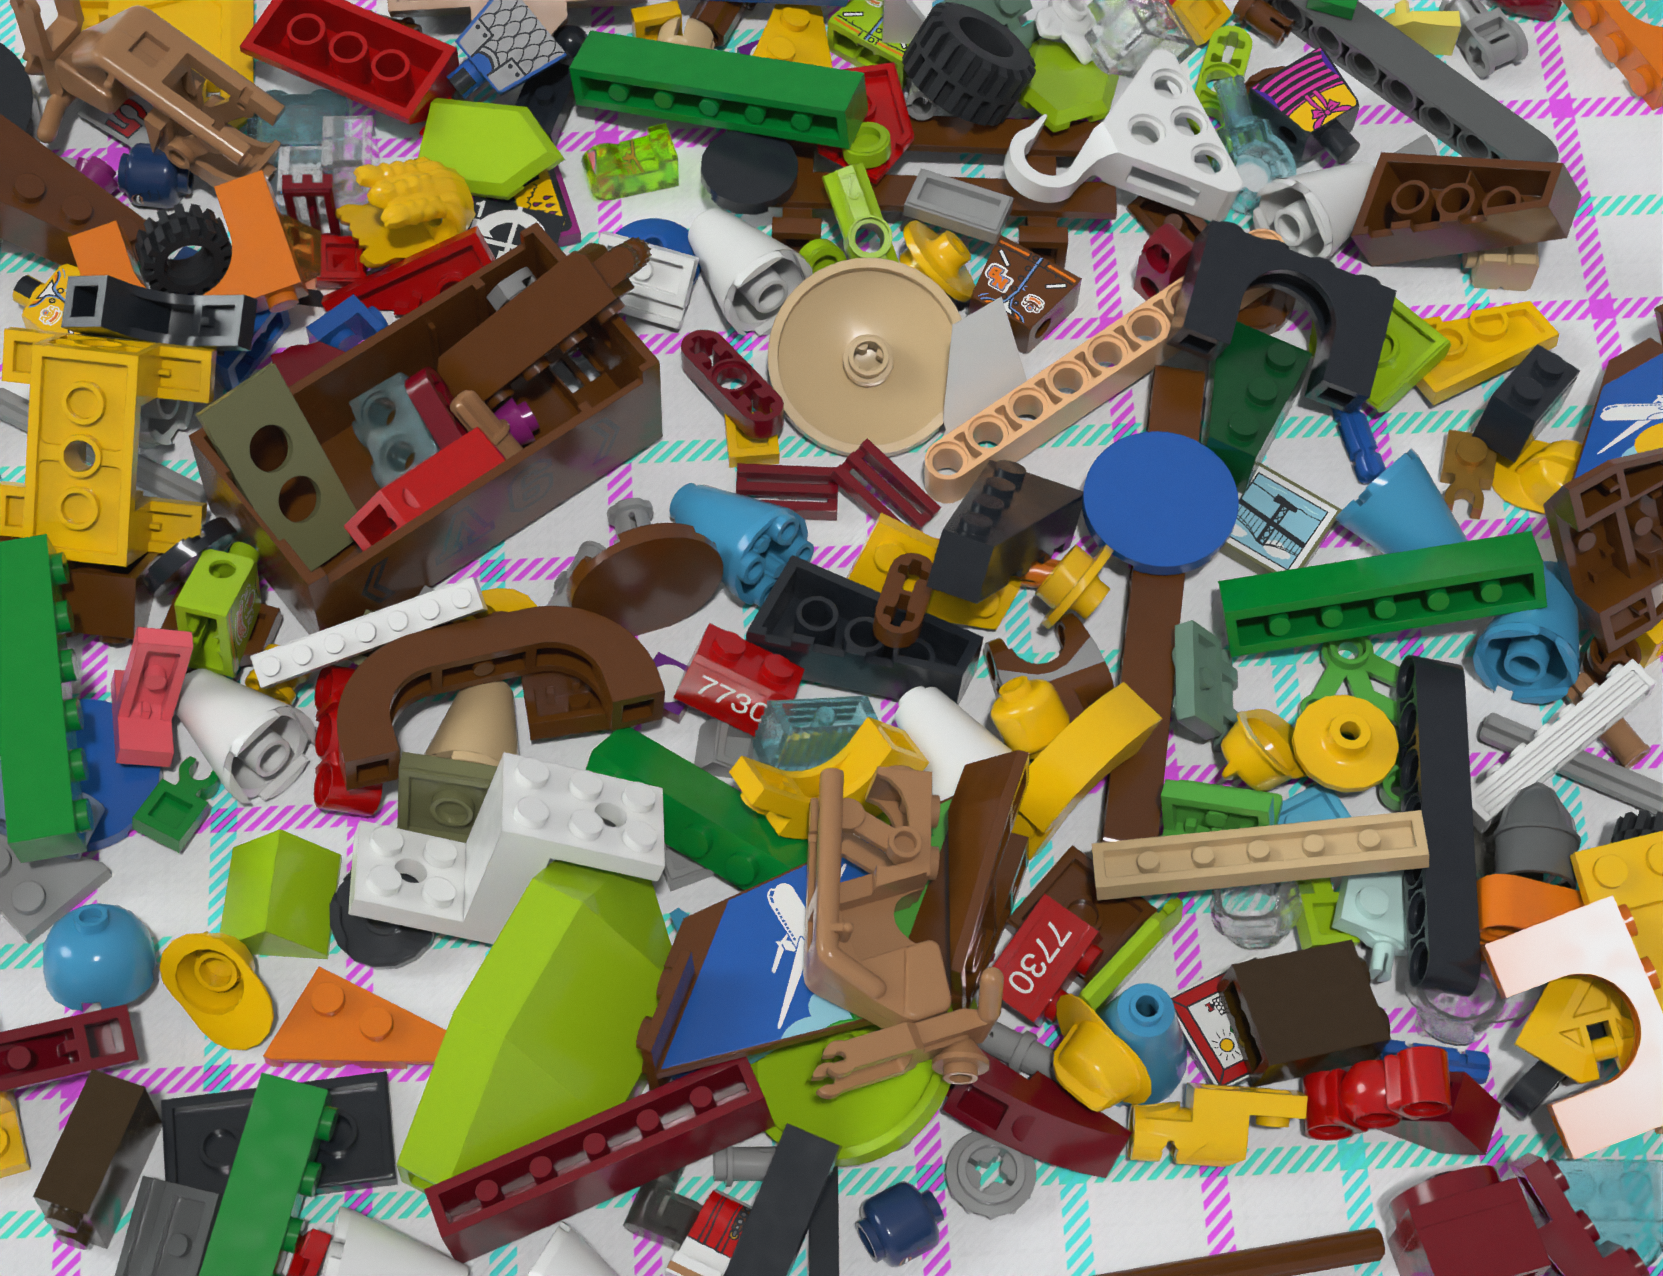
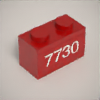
M709 623L686 666L673 698L769 744L794 700L805 669L790 662L784 656L773 654L742 639L734 632L726 631Z
M1044 893L992 966L1000 969L1004 976L1002 1001L1039 1028L1046 1019L1054 1023L1057 1020L1058 1000L1062 995L1069 994L1066 991L1078 974L1087 977L1095 968L1104 953V950L1098 947L1104 938L1099 931Z

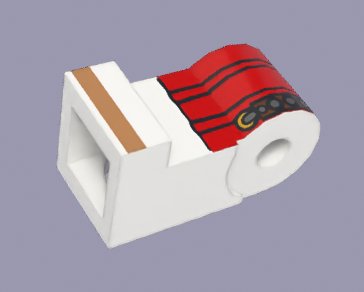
M713 1190L704 1203L696 1222L680 1250H676L666 1267L665 1276H724L753 1206L722 1191Z

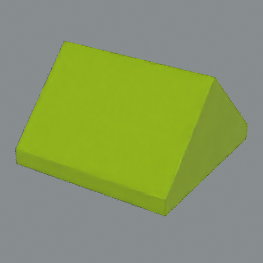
M281 829L233 847L220 933L235 936L247 946L252 955L328 959L332 935L329 905L334 892L338 890L342 863L341 854Z

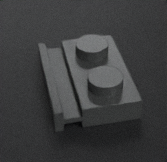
M142 1176L115 1276H199L224 1195Z

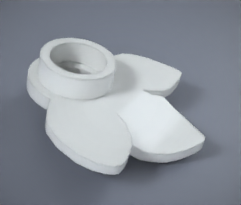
M1050 0L1048 7L1039 10L1035 21L1039 35L1047 39L1062 38L1083 65L1089 64L1100 51L1113 53L1118 57L1116 42L1102 25L1091 18L1088 6L1084 0Z

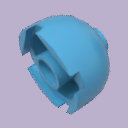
M97 903L84 905L68 912L54 923L43 944V974L46 988L56 1002L72 1010L83 1011L82 1003L100 1002L101 1009L127 1004L136 1000L148 990L154 981L153 970L155 966L157 967V958L150 932L132 911L119 905Z

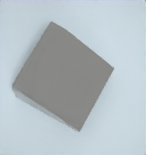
M713 717L700 726L694 765L713 776L733 778L729 771L741 755L760 762L763 741Z

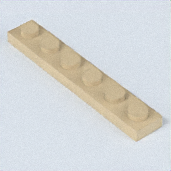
M1421 810L1091 843L1097 900L1429 868V850Z

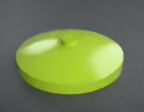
M951 1006L947 1013L953 1011ZM875 1024L778 1048L755 1063L750 1064L775 1124V1127L765 1132L779 1143L788 1123L842 1146L835 1166L843 1167L860 1165L880 1159L912 1140L938 1111L951 1083L944 1081L943 1075L936 1073L932 1069V1059L918 1063L915 1068L903 1075L841 1093L840 1096L834 1099H825L816 1094L817 1089L826 1084H833L834 1081L829 1077L819 1081H811L815 1069L823 1063H835L844 1060L840 1055L831 1059H821L827 1045L836 1040L845 1041L882 1029Z

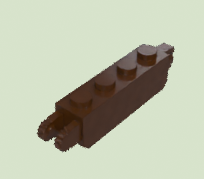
M632 237L611 248L609 251L605 245L589 243L579 251H573L438 357L437 372L452 396L455 398L464 390L475 391L489 409L493 410L515 393L510 386L515 380L522 376L526 382H529L547 369L551 363L546 356L559 347L562 353L565 354L587 338L588 334L583 328L596 318L600 325H602L622 311L626 306L621 298L635 288L629 278L646 266V263L650 261L649 257L652 256L650 254L651 248L648 247L649 243H645L644 239L640 240L639 237L635 239Z

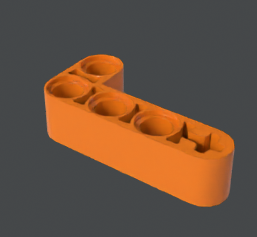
M1492 874L1477 880L1480 947L1584 907L1580 891L1511 874ZM1481 951V962H1482V961H1485V958H1484L1483 953H1482V951Z

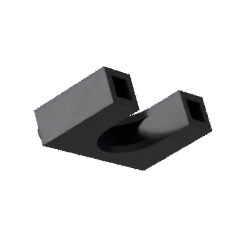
M1212 219L1194 240L1166 344L1213 361L1230 345L1244 293L1251 289L1263 287L1281 290L1293 296L1305 307L1316 328L1317 348L1304 397L1346 413H1352L1370 398L1397 290L1381 285V282L1372 276L1355 275L1337 268L1328 259L1308 257L1290 250L1287 244L1279 240H1264L1246 233L1235 223L1227 221L1218 222Z

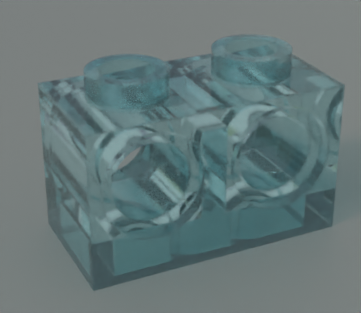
M402 372L395 374L349 401L356 418L352 422L354 432L359 441L366 448H369L374 460V464L371 465V472L381 489L441 450L409 398L404 381L409 376ZM396 409L393 421L386 426L389 414ZM415 452L412 465L405 470L407 458Z

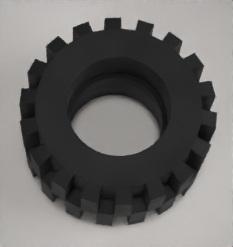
M940 2L931 9L902 57V63L905 65L904 69L907 75L927 98L956 117L984 126L986 124L995 126L1006 119L1036 73L1034 68L1036 64L1030 52L1007 27L977 9L954 2Z

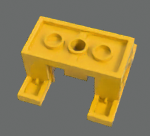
M17 327L4 329L2 381L30 384L25 483L0 482V536L25 538L47 534L56 553L64 552L66 559L69 561L127 567L147 552L166 553L183 538L186 540L188 537L193 538L196 535H200L201 538L204 537L205 534L201 528L206 523L207 503L143 496L144 491L136 490L140 413L142 405L156 398L200 403L214 401L217 349ZM87 443L95 452V462L91 466L86 464Z

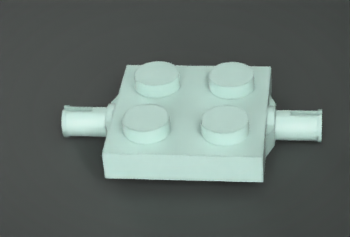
M1404 870L1342 876L1332 928L1358 937L1373 949L1369 972L1372 980L1377 976L1376 981L1387 982L1391 979L1394 956H1408Z

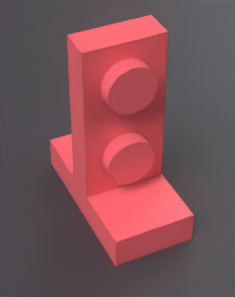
M137 627L126 669L114 670L111 681L116 763L170 767L174 755L172 718L193 651L192 632Z

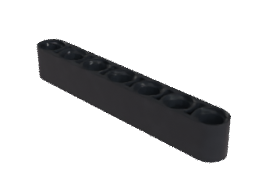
M1407 655L1400 665L1396 680L1401 812L1422 811L1429 850V868L1404 870L1409 981L1414 988L1469 997L1476 990L1479 982L1481 951L1465 674L1463 667L1459 664Z

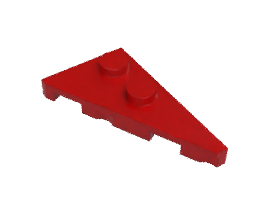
M475 226L324 295L321 303L326 311H330L354 294L367 308L374 306L378 310H394V315H406L496 259L478 226Z

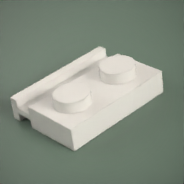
M604 231L600 233L598 244L605 245L609 251L630 238ZM649 243L648 247L651 248L650 254H652L649 257L650 261L629 278L635 288L621 298L626 307L620 313L679 329L683 326V316L689 302L699 257Z

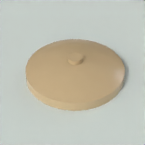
M855 258L834 263L815 272L800 283L787 297L774 320L768 344L769 377L772 388L783 399L785 416L808 440L830 452L846 457L853 451L855 452L867 438L887 457L899 455L923 444L944 426L943 414L952 325L962 319L955 304L937 283L917 269L893 260Z

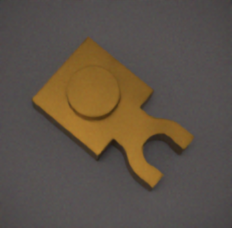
M1449 429L1440 482L1451 485L1446 490L1444 500L1451 512L1455 500H1467L1472 506L1470 518L1480 519L1484 504V494L1481 489L1491 490L1497 452L1488 447L1480 438L1473 437V433Z

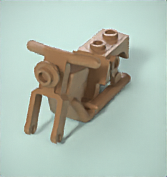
M10 0V5L14 10L25 46L22 56L27 61L25 72L28 75L45 76L51 95L47 100L37 129V137L41 142L47 144L55 140L65 110L76 98L107 114H113L129 97L139 95L154 107L144 118L153 153L159 148L174 165L190 170L212 187L263 170L271 183L278 171L273 165L281 142L276 139L271 143L258 141L235 129L228 122L242 117L252 118L256 114L274 126L284 113L286 106L156 13L144 6H132L101 23L81 31L84 15L80 1L54 0L58 16L45 30L40 14L41 9L36 0ZM206 79L226 92L230 97L225 99L220 95L214 94L204 103L202 90Z
M903 765L877 766L867 789L865 801L878 806L888 816L892 824L891 827L864 811L861 803L855 799L843 798L844 772L837 768L824 769L820 774L819 798H811L809 808L804 982L807 988L817 996L870 1021L882 1029L845 1041L836 1040L829 1043L824 1049L821 1059H831L840 1055L844 1060L835 1063H823L815 1069L811 1081L823 1080L826 1077L834 1081L833 1084H826L817 1089L816 1094L821 1098L834 1099L840 1096L841 1093L903 1075L915 1068L918 1063L932 1059V1069L936 1073L943 1075L944 1081L959 1085L974 1083L978 1080V1075L985 1074L989 1070V1059L977 1044L985 1041L1001 1014L1004 985L1003 973L996 967H988L983 971L980 978L977 1009L962 1008L947 1013L951 1006V995L939 944L933 940L914 943L900 931L894 918V912L910 908L912 903L918 902L928 880H936L940 853L939 847L931 846V828L936 829L938 826L940 796L932 795V772L914 770ZM841 858L847 859L870 874L840 883Z

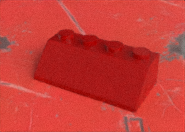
M272 0L239 46L240 51L248 56L409 125L427 121L431 102L435 98H452L457 90L446 77L459 66L456 47L345 0Z

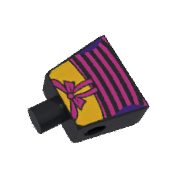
M1321 46L1250 87L1243 117L1295 160L1305 161L1325 149L1338 164H1343L1350 160L1360 148V143L1350 133L1353 130L1360 107L1358 99Z

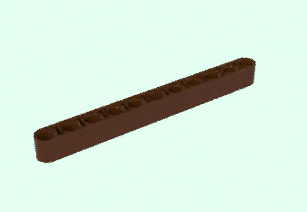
M1161 365L1154 366L1146 432L1176 433L1199 442L1205 371ZM1131 565L1118 685L1125 682L1163 719L1139 751L1108 774L1100 843L1159 836L1162 807L1161 793L1164 786L1175 679L1172 651L1175 647V625L1180 624L1185 573L1152 575L1133 570L1134 566Z

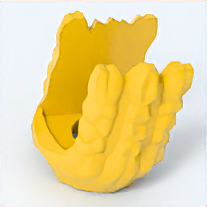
M425 156L414 160L408 159L405 162L394 161L391 164L383 162L378 166L370 164L359 166L353 173L357 177L356 181L360 186L371 188L367 193L370 203L364 205L346 204L337 208L335 212L342 225L350 226L349 231L352 232V240L359 241V248L366 249L360 256V263L364 264L367 268L373 269L389 264L392 265L468 230L476 214L474 212V201L464 177L456 169L445 167L441 162L432 161Z

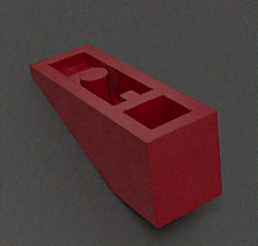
M127 1004L0 1032V1093L90 1074L91 1069L100 1072L118 1068L139 1060Z

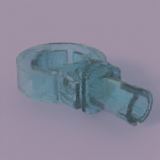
M1236 75L1234 80L1230 76L1215 82L1213 87L1216 90L1225 126L1216 132L1235 167L1239 156L1250 155L1257 159H1262L1268 165L1271 172V180L1296 175L1293 155L1286 144L1280 138L1273 135L1269 119L1261 120L1257 115H1253L1244 84V76ZM1213 158L1211 166L1214 172L1217 173L1221 170L1220 164ZM1243 187L1240 189L1231 210L1239 214L1253 216V210L1259 207L1261 196L1256 197L1258 192H1253L1247 187Z

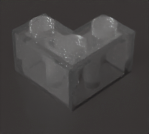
M1093 0L1087 5L1097 22L1084 37L1093 50L1091 53L1092 60L1101 71L1108 75L1114 74L1133 79L1154 50L1163 49L1171 52L1177 58L1179 64H1181L1198 48L1168 0Z
M373 115L323 116L322 146L280 147L277 198L284 223H289L282 193V175L292 174L294 183H302V174H313L314 182H322L323 174H333L339 207L346 204L364 205L370 203L367 193L371 188L360 186L353 172L359 166L367 164L378 166L381 164ZM317 196L322 223H328L323 196ZM297 197L303 226L311 225L305 197Z

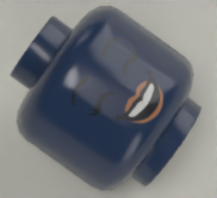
M137 143L132 147L129 154H122L118 168V185L121 192H126L132 204L171 209L174 208L173 205L180 203L183 193L191 194L194 184V173L174 165L159 148L153 153L149 143Z
M902 1181L867 1199L860 1208L861 1219L855 1222V1226L866 1251L876 1263L883 1260L891 1267H900L938 1245L939 1229L937 1224L944 1220V1214L937 1199L930 1190L920 1193L911 1183Z

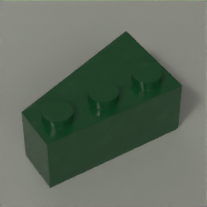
M1236 321L1230 345L1213 361L1208 360L1209 373L1205 391L1206 405L1202 424L1201 444L1212 450L1224 462L1232 474L1237 491L1245 494L1301 390L1312 353Z

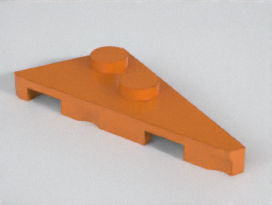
M319 966L263 1057L265 1063L272 1067H283L284 1062L320 1063L322 1068H341L345 1065L354 1064L361 1068L407 1069L408 1064L434 1065L446 1030Z

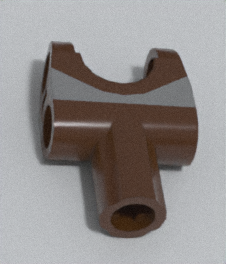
M1073 613L1062 615L1054 624L1061 650H1059V656L1050 662L1041 664L1027 662L1018 657L1012 648L1008 649L1001 638L985 643V660L996 700L1000 696V687L1013 678L1027 676L1029 680L1044 679L1054 686L1069 714L1071 723L1095 701L1114 688L1111 673L1097 644Z

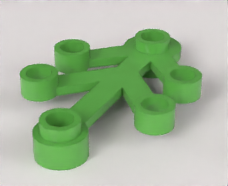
M1368 636L1324 642L1321 648V658L1327 669L1312 695H1308L1302 700L1298 710V717L1309 704L1325 696H1334L1346 679L1352 696L1372 703L1385 713L1393 725L1398 727L1397 702L1374 691L1369 676L1396 688L1400 667L1375 655L1373 645ZM1342 650L1350 651L1355 656V659L1344 658L1338 652ZM1341 733L1345 739L1354 740L1350 735ZM1397 753L1393 769L1379 785V796L1388 808L1401 812V797L1391 792L1392 788L1400 787L1399 753Z

